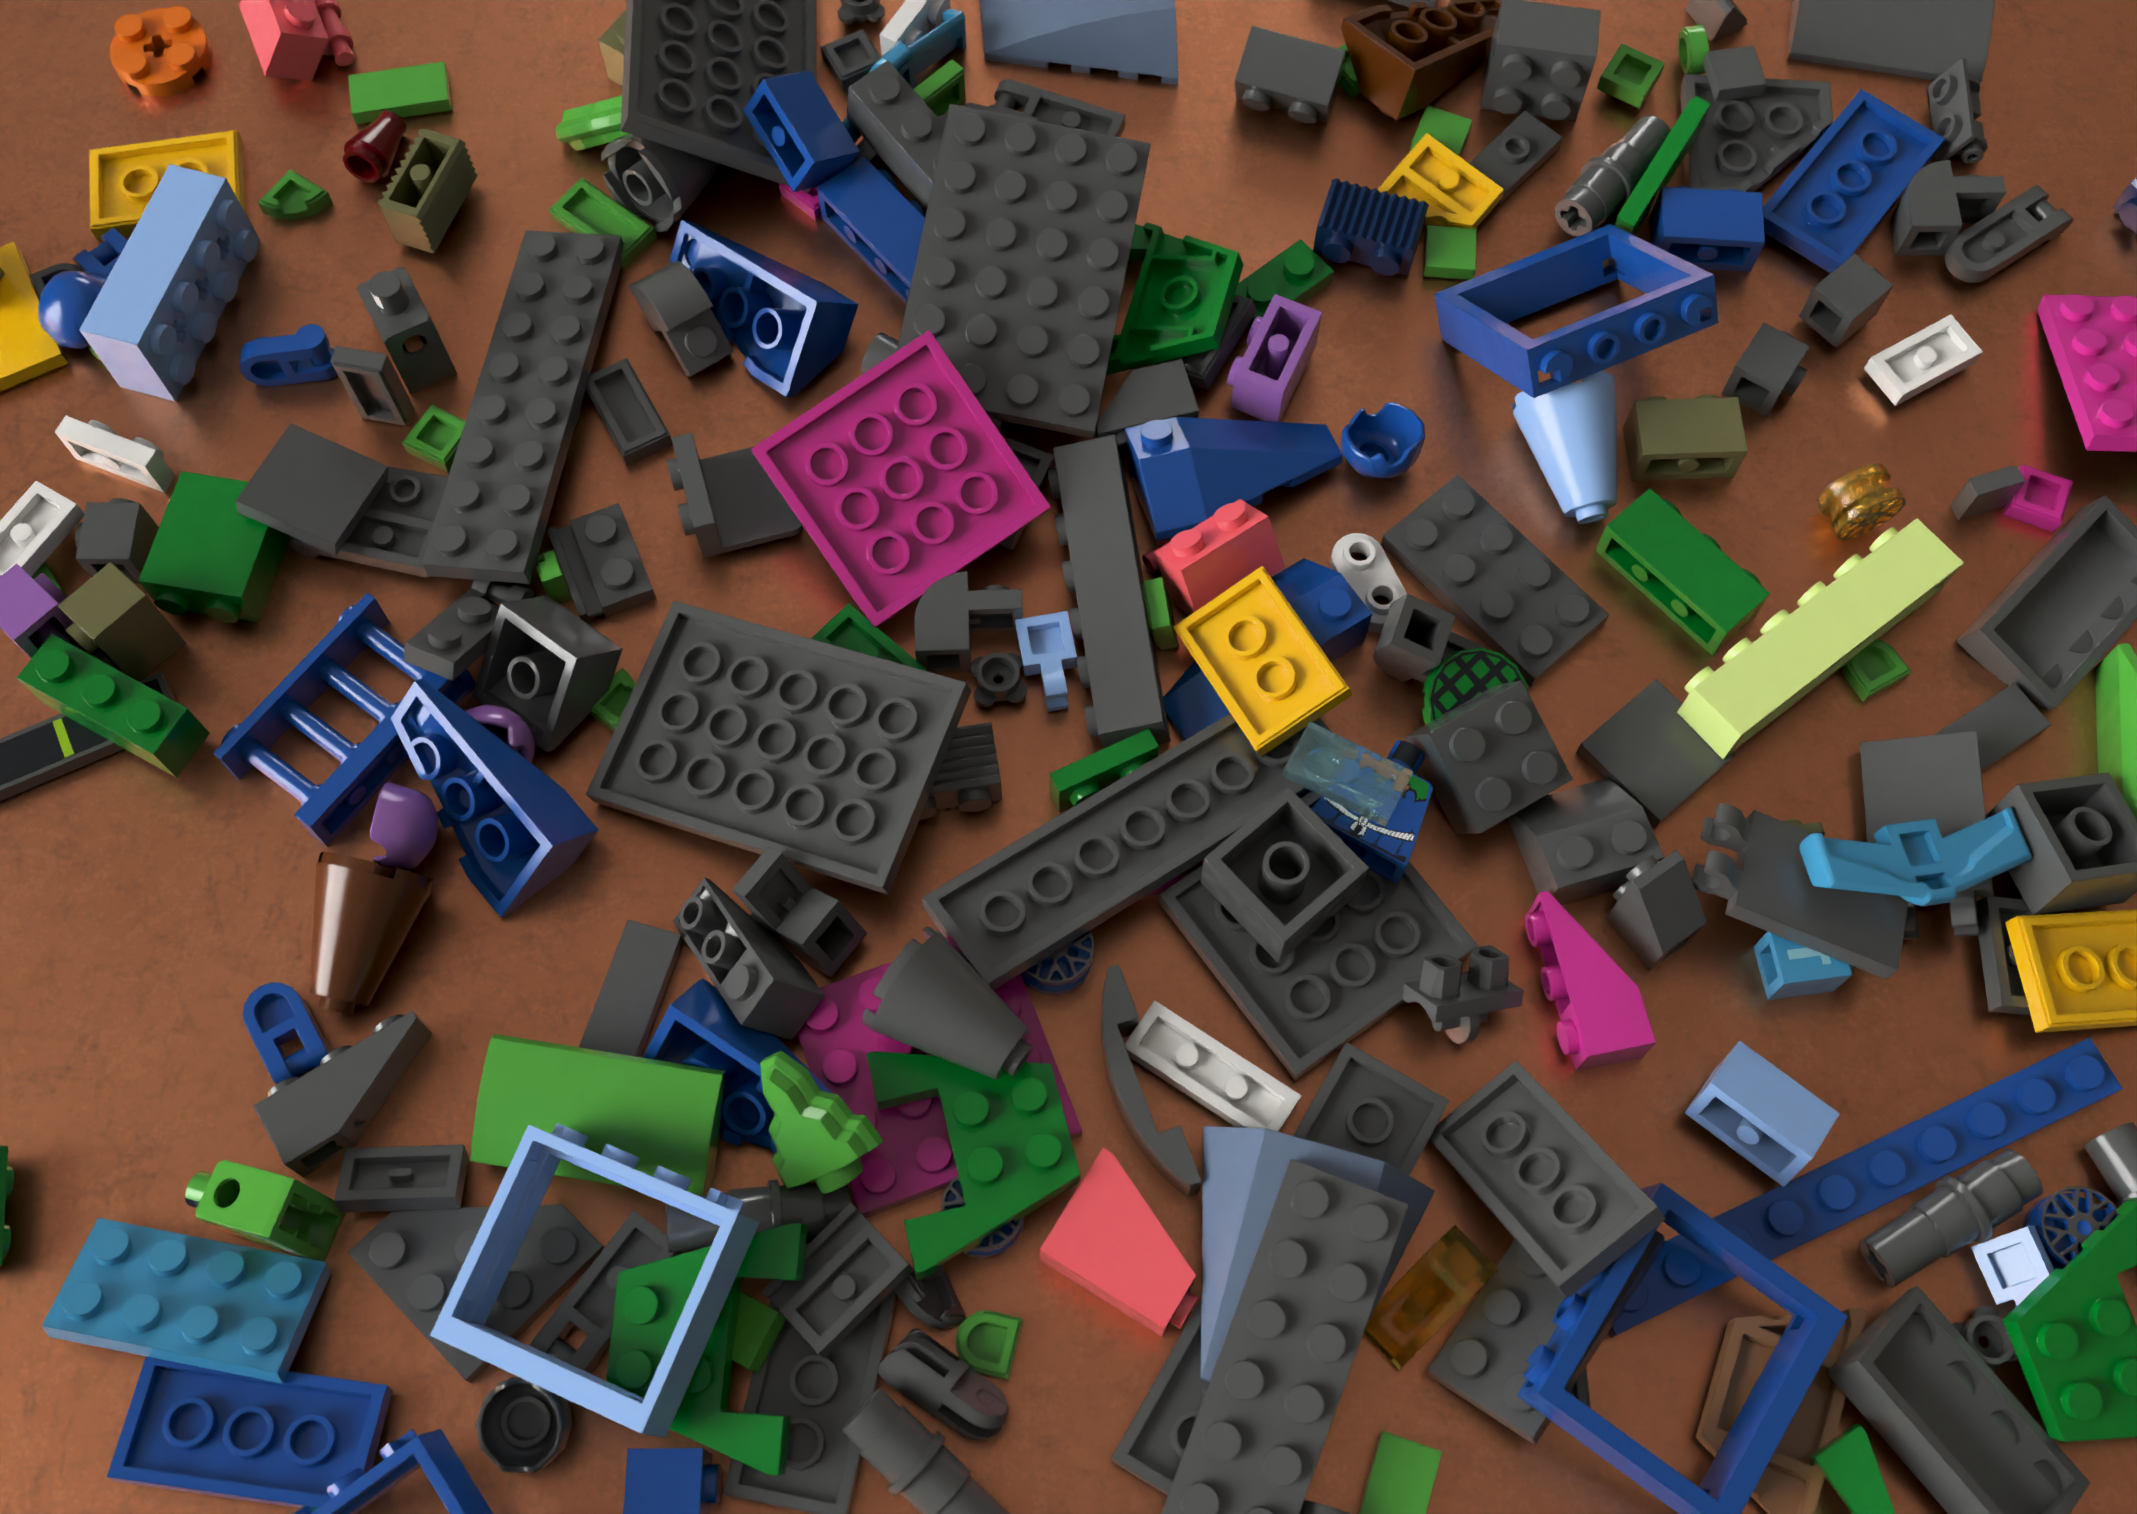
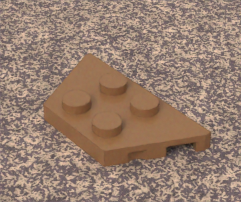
M1849 1308L1841 1311L1848 1317L1751 1495L1768 1514H1815L1825 1476L1810 1455L1835 1438L1846 1398L1845 1393L1827 1372L1848 1347L1863 1333L1868 1311L1864 1309ZM1787 1313L1783 1316L1766 1317L1765 1315L1735 1317L1728 1322L1696 1433L1697 1440L1714 1457L1717 1455L1793 1317L1792 1314Z

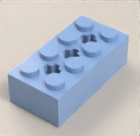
M169 164L79 331L120 387L176 402L184 385L191 381L195 372V364L204 346L214 337L217 321L227 302L234 298L237 292L238 281L246 265L256 256L260 238L226 178Z

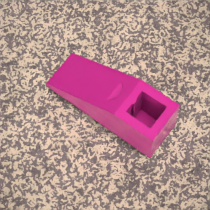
M1549 891L1540 892L1529 909V913L1526 914L1525 925L1531 945L1533 947L1539 946L1545 966L1541 968V981L1544 993L1549 1001L1555 1000L1561 1021L1557 1022V1036L1562 1052L1566 1056L1571 1055L1576 1071L1643 1058L1655 1045L1656 1041L1639 987Z

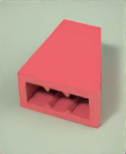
M1102 1148L1039 1250L1040 1261L1163 1337L1170 1324L1181 1329L1199 1297L1189 1291L1194 1284L1196 1274L1114 1154Z

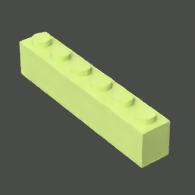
M1918 518L1901 531L1896 530L1893 526L1890 527L1869 547L1872 553L1864 559L1858 554L1853 555L1834 573L1835 581L1828 586L1819 581L1804 593L1797 602L1798 609L1791 614L1785 609L1776 613L1760 629L1761 637L1753 643L1747 637L1739 641L1725 654L1722 659L1725 664L1715 672L1709 666L1698 672L1684 687L1689 695L1677 713L1722 759L1726 758L1842 668L1866 646L1879 639L1941 591L1964 562Z

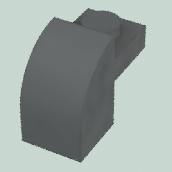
M1950 160L1937 161L1920 169L1910 181L1892 214L1891 234L1895 256H1944L1962 228V223H1977L1996 210L2006 194L2003 176H1979L1975 174L1953 176Z
M671 262L629 285L653 331H662L686 376H692L734 352L710 309L713 307V304L695 276L682 262Z
M968 571L954 573L935 582L922 595L915 612L916 661L927 672L935 674L970 672L971 634L1016 632L1015 620L1023 618L1022 589L990 585L981 590L969 591Z
M1406 594L1391 603L1373 659L1383 671L1402 682L1413 678L1425 683V679L1432 669L1439 666L1441 660L1450 654L1461 650L1484 648L1485 646L1451 631L1456 615L1410 594Z
M768 847L732 889L752 912L750 916L787 950L806 964L830 977L836 973L868 934L839 900L811 887L781 852L771 847Z

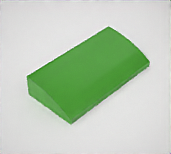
M494 1034L490 1039L480 1083L470 1161L509 1167L528 1125L552 1134L558 1123L589 1136L584 1148L601 1155L605 1145L609 1144L639 1157L636 1170L653 1177L659 1165L692 1179L687 1190L688 1192L695 1195H705L715 1178L725 1071ZM561 1159L554 1174L624 1186Z

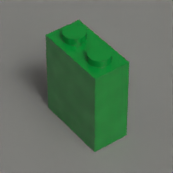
M181 471L138 580L159 609L175 615H184L187 611L203 613L225 623H236L238 619L260 622L290 535L237 512L235 500L248 484V481Z

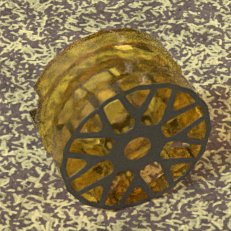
M1874 463L1857 468L1837 479L1819 495L1817 499L1818 507L1824 516L1833 519L1831 528L1838 539H1854L1877 529L1898 514L1906 504L1899 488L1890 486L1891 475L1884 464Z

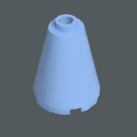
M1600 371L1583 378L1582 382L1570 383L1536 398H1532L1523 391L1518 393L1514 397L1515 404L1511 403L1513 416L1565 517H1576L1578 524L1593 523L1609 516L1608 509L1617 504L1616 384L1613 374Z

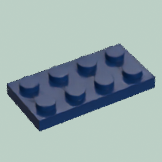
M1861 89L1763 206L1764 233L1829 273H1832L1852 255L1856 254L1902 197L1914 175L1920 169L1927 166L1939 151L1945 138Z
M146 1356L107 1477L122 1483L296 1508L310 1506L311 1510H316L331 1499L326 1490L338 1479L359 1467H362L365 1473L372 1469L393 1390L383 1384L288 1371L283 1384Z

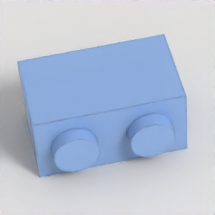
M1740 1040L1712 1071L1685 1111L1686 1115L1783 1187L1814 1157L1840 1114Z

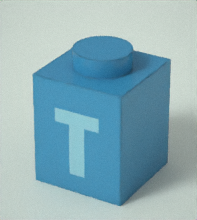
M1768 931L1753 946L1767 1000L1834 992L1852 976V965Z

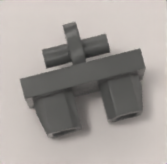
M1487 945L1472 948L1468 972L1463 973V963L1451 955L1436 954L1425 956L1421 979L1404 983L1402 999L1407 1003H1420L1432 1020L1433 1028L1436 1031L1445 1030L1447 1036L1453 1042L1462 1044L1474 1041L1478 1036L1480 1023L1487 1022L1489 1019L1488 1012L1522 1006L1524 990L1508 980L1509 956L1493 946Z

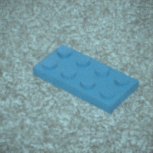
M98 1218L42 1327L47 1335L52 1338L283 1384L331 1272L327 1262Z

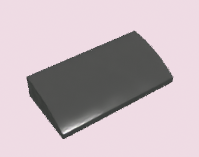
M1792 0L1787 59L1935 80L1963 57L1967 61L1968 73L1972 74L1981 83L1989 48L1994 0Z
M2106 495L2080 508L1965 630L1956 642L2008 686L2015 683L2031 701L2048 710L2055 709L2137 619V527Z
M1919 1286L1908 1290L1883 1312L1848 1347L1827 1372L1948 1514H2070L2090 1484V1481L2055 1441L2049 1438L2048 1433Z

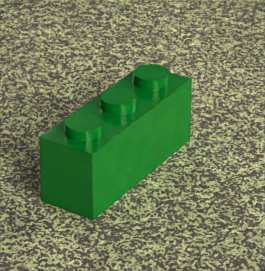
M1650 488L1606 526L1595 549L1601 557L1712 656L1755 618L1770 595L1752 572L1739 567L1722 552L1719 544L1712 537L1699 532L1682 517L1681 512L1672 502L1662 499Z
M52 633L17 676V679L43 704L176 778L210 734L188 708Z

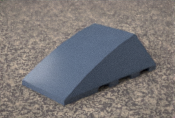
M979 0L984 55L987 61L1048 68L1050 62L1071 65L1073 72L1090 74L1091 68L1115 70L1118 71V77L1138 80L1139 74L1162 76L1161 83L1178 85L1175 0Z
M1203 1126L1200 1379L1210 1381L1290 1159L1409 1204L1368 1318L1369 1321L1435 1190L1385 1161L1266 1128Z

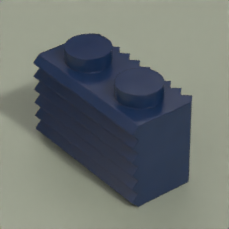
M1338 178L1332 180L1317 225L1313 251L1322 253L1325 258L1332 262L1345 263L1353 261L1371 266L1375 272L1381 275L1391 276L1398 273L1409 276L1429 205L1426 201L1418 202L1415 198L1409 200L1406 196L1399 197L1396 193L1390 195L1387 191L1380 192L1377 188L1370 190L1367 186L1360 187L1357 183L1351 185L1348 181L1341 182Z

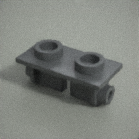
M1962 57L1927 86L1932 131L1945 138L1939 151L1935 154L1936 162L1947 160L1951 156L1956 155L1961 157L1965 163H1976L1983 158V153L1988 147L1987 141L1984 138L1983 124L1976 121L1981 116L1979 100L1980 83L1972 74L1968 73L1967 61Z

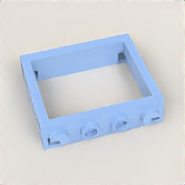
M557 1123L552 1134L528 1125L430 1336L636 1432L666 1438L760 1222L740 1214L745 1203L744 1201L711 1187L706 1199L687 1191L692 1179L659 1165L653 1177L635 1169L640 1159L639 1157L614 1146L606 1144L601 1155L584 1148L589 1136ZM561 1159L720 1226L644 1398L485 1326Z

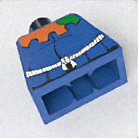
M1403 740L1395 742L1386 759L1370 751L1362 750L1312 808V811L1369 867V870L1397 885L1401 881L1410 860L1433 791V786L1430 782L1416 776L1425 759L1424 752L1416 745Z

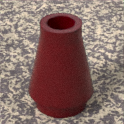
M382 111L373 122L345 143L343 163L353 176L364 182L372 183L389 174L401 137L407 129L403 119L394 112Z

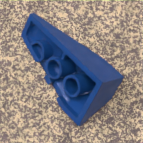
M681 220L669 263L680 261L695 276L713 304V307L710 309L720 324L728 342L734 343L746 358L743 364L751 375L785 397H794L843 352L859 304L814 278L689 220Z
M1172 417L1164 420H1151L1142 425L1125 428L1129 477L1156 541L1172 538L1184 530L1192 529L1213 516L1220 507L1226 504L1234 503L1241 499L1254 507L1263 502V493L1280 485L1294 487L1343 463V455L1326 424Z
M1303 558L1271 577L1330 662L1364 643L1372 613L1341 573ZM1196 661L1190 665L1164 696L1167 720L1183 741L1230 714Z
M419 679L413 682L393 713L391 720L419 778L430 780L443 808L437 811L438 818L444 829L452 826L466 854L459 858V861L467 877L498 915L504 917L570 868L597 833L598 828L559 784L427 681Z

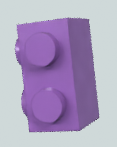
M1274 294L1264 316H1257L1251 326L1246 343L1249 347L1244 357L1238 355L1230 369L1227 385L1233 387L1231 408L1264 421L1280 422L1316 347L1322 317L1321 311Z
M17 563L6 573L0 575V629L25 654L32 659L51 633L86 652L65 631L73 622L63 613L58 605L67 597L49 578L41 573L33 579Z

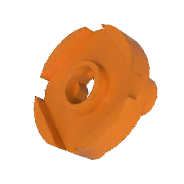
M175 5L169 8L152 9L137 15L126 14L117 19L114 24L116 34L111 41L109 50L111 63L121 80L127 86L129 84L137 87L141 94L151 97H164L183 92L195 84L192 76L198 73L201 67L206 72L211 64L213 53L210 40L202 25L193 18L190 11L184 6ZM169 47L164 49L163 56H154L153 53L158 49Z

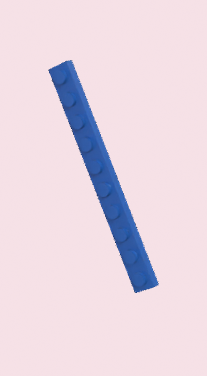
M2089 1037L1795 1178L1785 1187L1779 1186L1712 1219L1766 1258L1773 1260L2105 1099L2123 1088ZM1679 1234L1665 1241L1664 1247L1608 1334L1610 1338H1613L1738 1277V1275Z

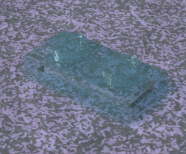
M1310 721L1284 768L1283 777L1386 827L1414 771Z

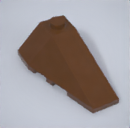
M1450 0L1447 7L1440 8L1429 7L1425 1L1411 2L1408 11L1392 12L1388 5H1379L1344 18L1341 30L1361 94L1376 104L1382 113L1396 120L1425 108L1487 59L1502 0Z

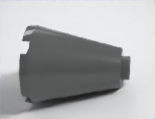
M632 134L613 140L601 153V161L608 157L610 170L603 175L615 201L641 219L645 218L654 224L655 232L667 231L677 224L723 165Z
M925 927L922 931L926 941L921 944L912 938L883 975L873 992L882 1002L876 1014L867 1008L865 1009L863 1024L874 1032L995 1080H998L1005 1072L1014 1077L1033 1050V1046L1026 1042L1030 1029L941 933L931 927Z

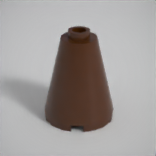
M320 852L318 862H316L309 993L321 995L318 1007L353 1015L356 1004L369 1005L430 895L433 879L399 868L394 870L380 866L376 862L331 852Z

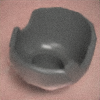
M512 1377L497 1384L496 1388L482 1401L475 1426L481 1450L501 1471L533 1474L548 1466L566 1448L573 1423L570 1403L567 1399L525 1379Z

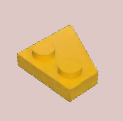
M1428 133L1422 137L1378 188L1380 192L1387 191L1390 195L1396 193L1399 197L1406 196L1409 200L1415 198L1418 202L1426 201L1429 206L1424 225L1475 229L1503 198L1504 192L1502 187Z

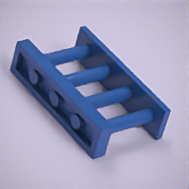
M366 593L356 605H351L342 612L334 628L242 723L233 726L225 734L221 745L213 752L223 765L239 780L254 766L298 799L302 804L294 816L312 836L327 847L410 758L391 720L401 701L392 704L346 670L357 656L369 646L412 679H424L457 706L476 685L468 669L464 670L452 681L405 662V646L383 630L390 621L377 600L369 593ZM330 685L379 721L375 729L361 743H352L308 710ZM292 725L340 761V766L323 784L315 785L269 750Z

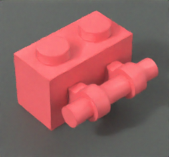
M337 0L240 1L239 7L265 76L312 81L322 54L332 55L339 66H348L353 63L354 56L351 49L354 42L348 28L341 25L339 20L341 9Z
M1241 499L1220 507L1213 516L1192 529L1184 530L1172 538L1156 541L1157 547L1142 556L1145 566L1151 573L1160 569L1172 603L1189 615L1262 565L1270 577L1285 568L1269 516Z

